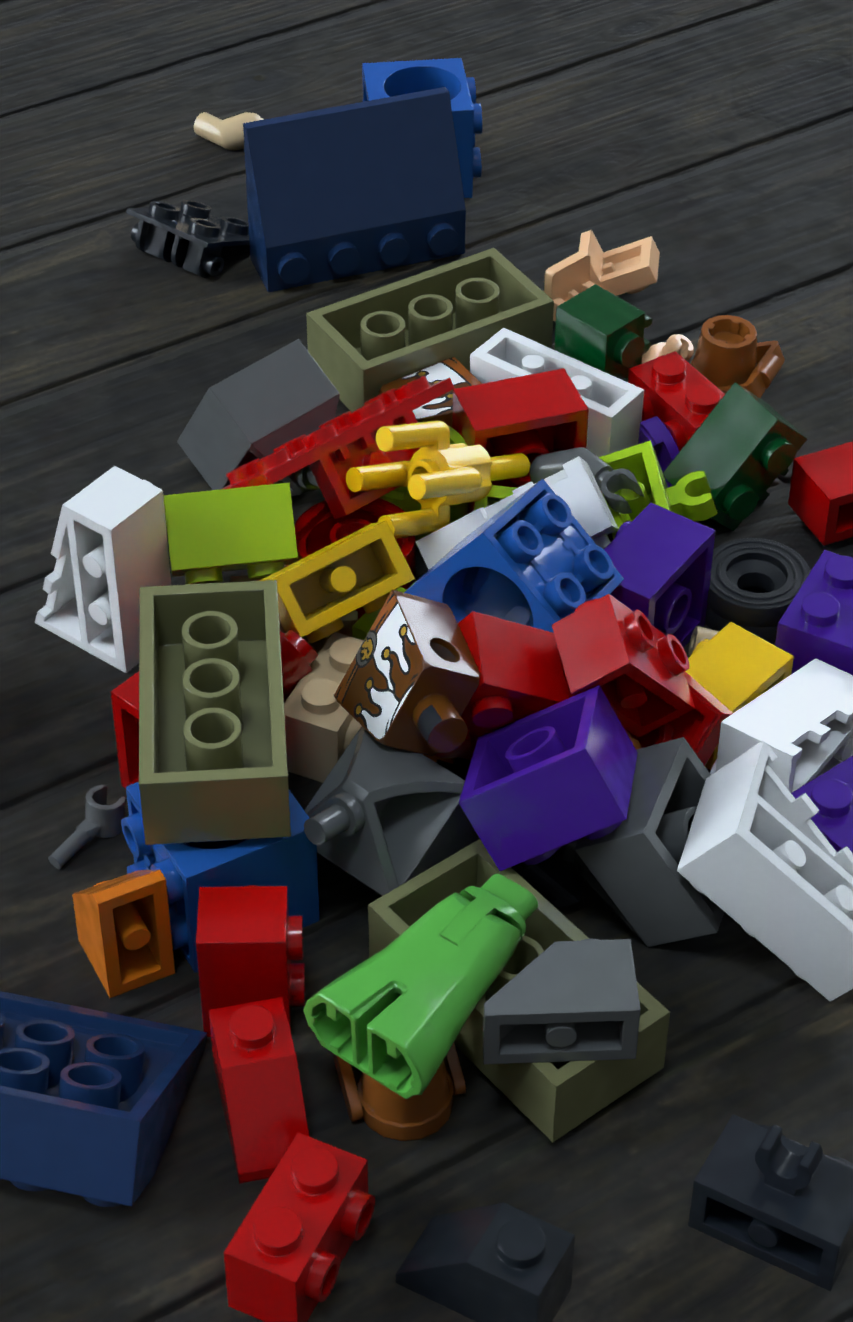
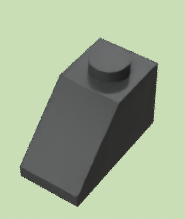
M584 939L581 941H558L550 945L484 1003L483 1064L636 1059L641 1009L631 939Z

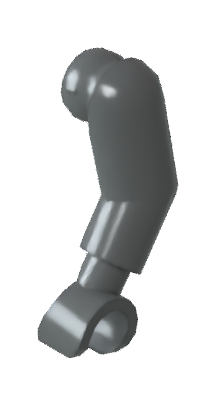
M578 447L543 454L536 457L530 466V480L535 484L542 478L545 479L564 470L563 464L580 456L588 463L608 505L615 512L621 514L632 513L628 502L620 495L614 494L618 490L630 489L644 497L638 481L631 471L622 468L614 470L586 448Z

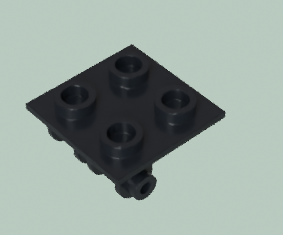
M182 200L181 206H175L165 202L151 201L149 207L127 208L126 211L127 214L140 219L131 232V239L139 250L161 258L166 262H172L175 266L197 274L202 278L216 277L221 273L224 266V260L220 257L222 247L249 245V226L247 221L228 216L218 218L210 214V206L201 202Z

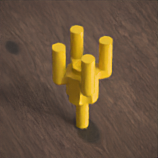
M439 420L383 426L376 433V443L380 450L388 452L412 448L420 449L413 454L410 461L350 468L346 473V484L352 492L397 486L408 487L410 496L421 504V510L383 515L378 519V522L387 521L395 539L433 533L450 524V505L481 501L492 488L491 481L524 477L529 473L530 462L523 453L490 457L481 445L450 444L449 427L446 423Z

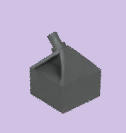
M297 339L209 387L177 443L211 489L220 490L230 485L226 476L228 472L257 458L260 460L274 453L273 449L301 435H308L320 429L319 426L335 418L340 393L301 341ZM309 465L274 483H290L291 496L300 495L307 490L319 489Z
M361 726L304 810L309 816V819L304 823V832L309 841L317 845V854L381 897L479 839L478 834L458 803L465 780L423 754L386 746L378 742L363 726Z
M684 737L637 749L638 755L627 819L622 821L619 827L604 837L593 840L582 837L560 846L557 851L564 853L562 860L574 864V868L585 882L647 947L717 933L725 912L706 895L697 891L685 877L677 872L706 778L711 774Z

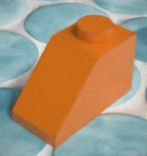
M160 869L137 870L112 880L100 882L93 887L72 894L78 940L109 998L175 974L166 878Z

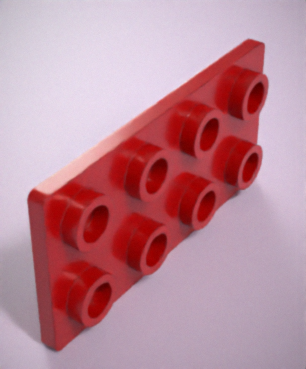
M422 376L397 389L388 390L364 402V406L353 412L348 411L319 426L320 429L308 435H301L273 449L274 453L260 460L257 458L228 472L226 476L230 485L222 489L274 484L309 465L334 519L347 516L400 487L352 492L346 484V473L350 468L410 461L413 454L420 449L412 448L384 452L379 449L376 443L378 429L383 426L418 423L413 410L455 389L450 377L429 385L426 376Z

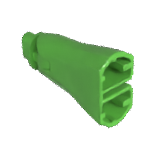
M493 874L480 888L468 886L459 894L454 892L433 906L386 948L335 979L308 999L303 1010L308 1026L315 1033L321 1046L405 1099H409L414 1095H422L473 1009L503 970L519 941L525 935V921L538 908L536 897L526 888L501 874Z

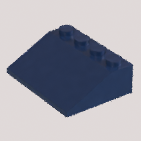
M446 87L243 123L250 259L268 292L465 254L466 207L450 94Z
M0 991V1179L9 1180L17 1188L26 1191L51 1189L83 1196L86 1201L97 1206L114 1207L127 1205L132 1207L157 1171L205 1050L207 1032Z

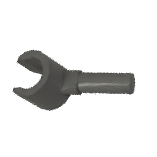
M97 785L90 788L85 797V820L48 857L49 862L55 868L60 869L87 842H90L95 837L110 838L119 835L122 832L121 820L125 818L126 797L123 796L116 803L107 805V786Z

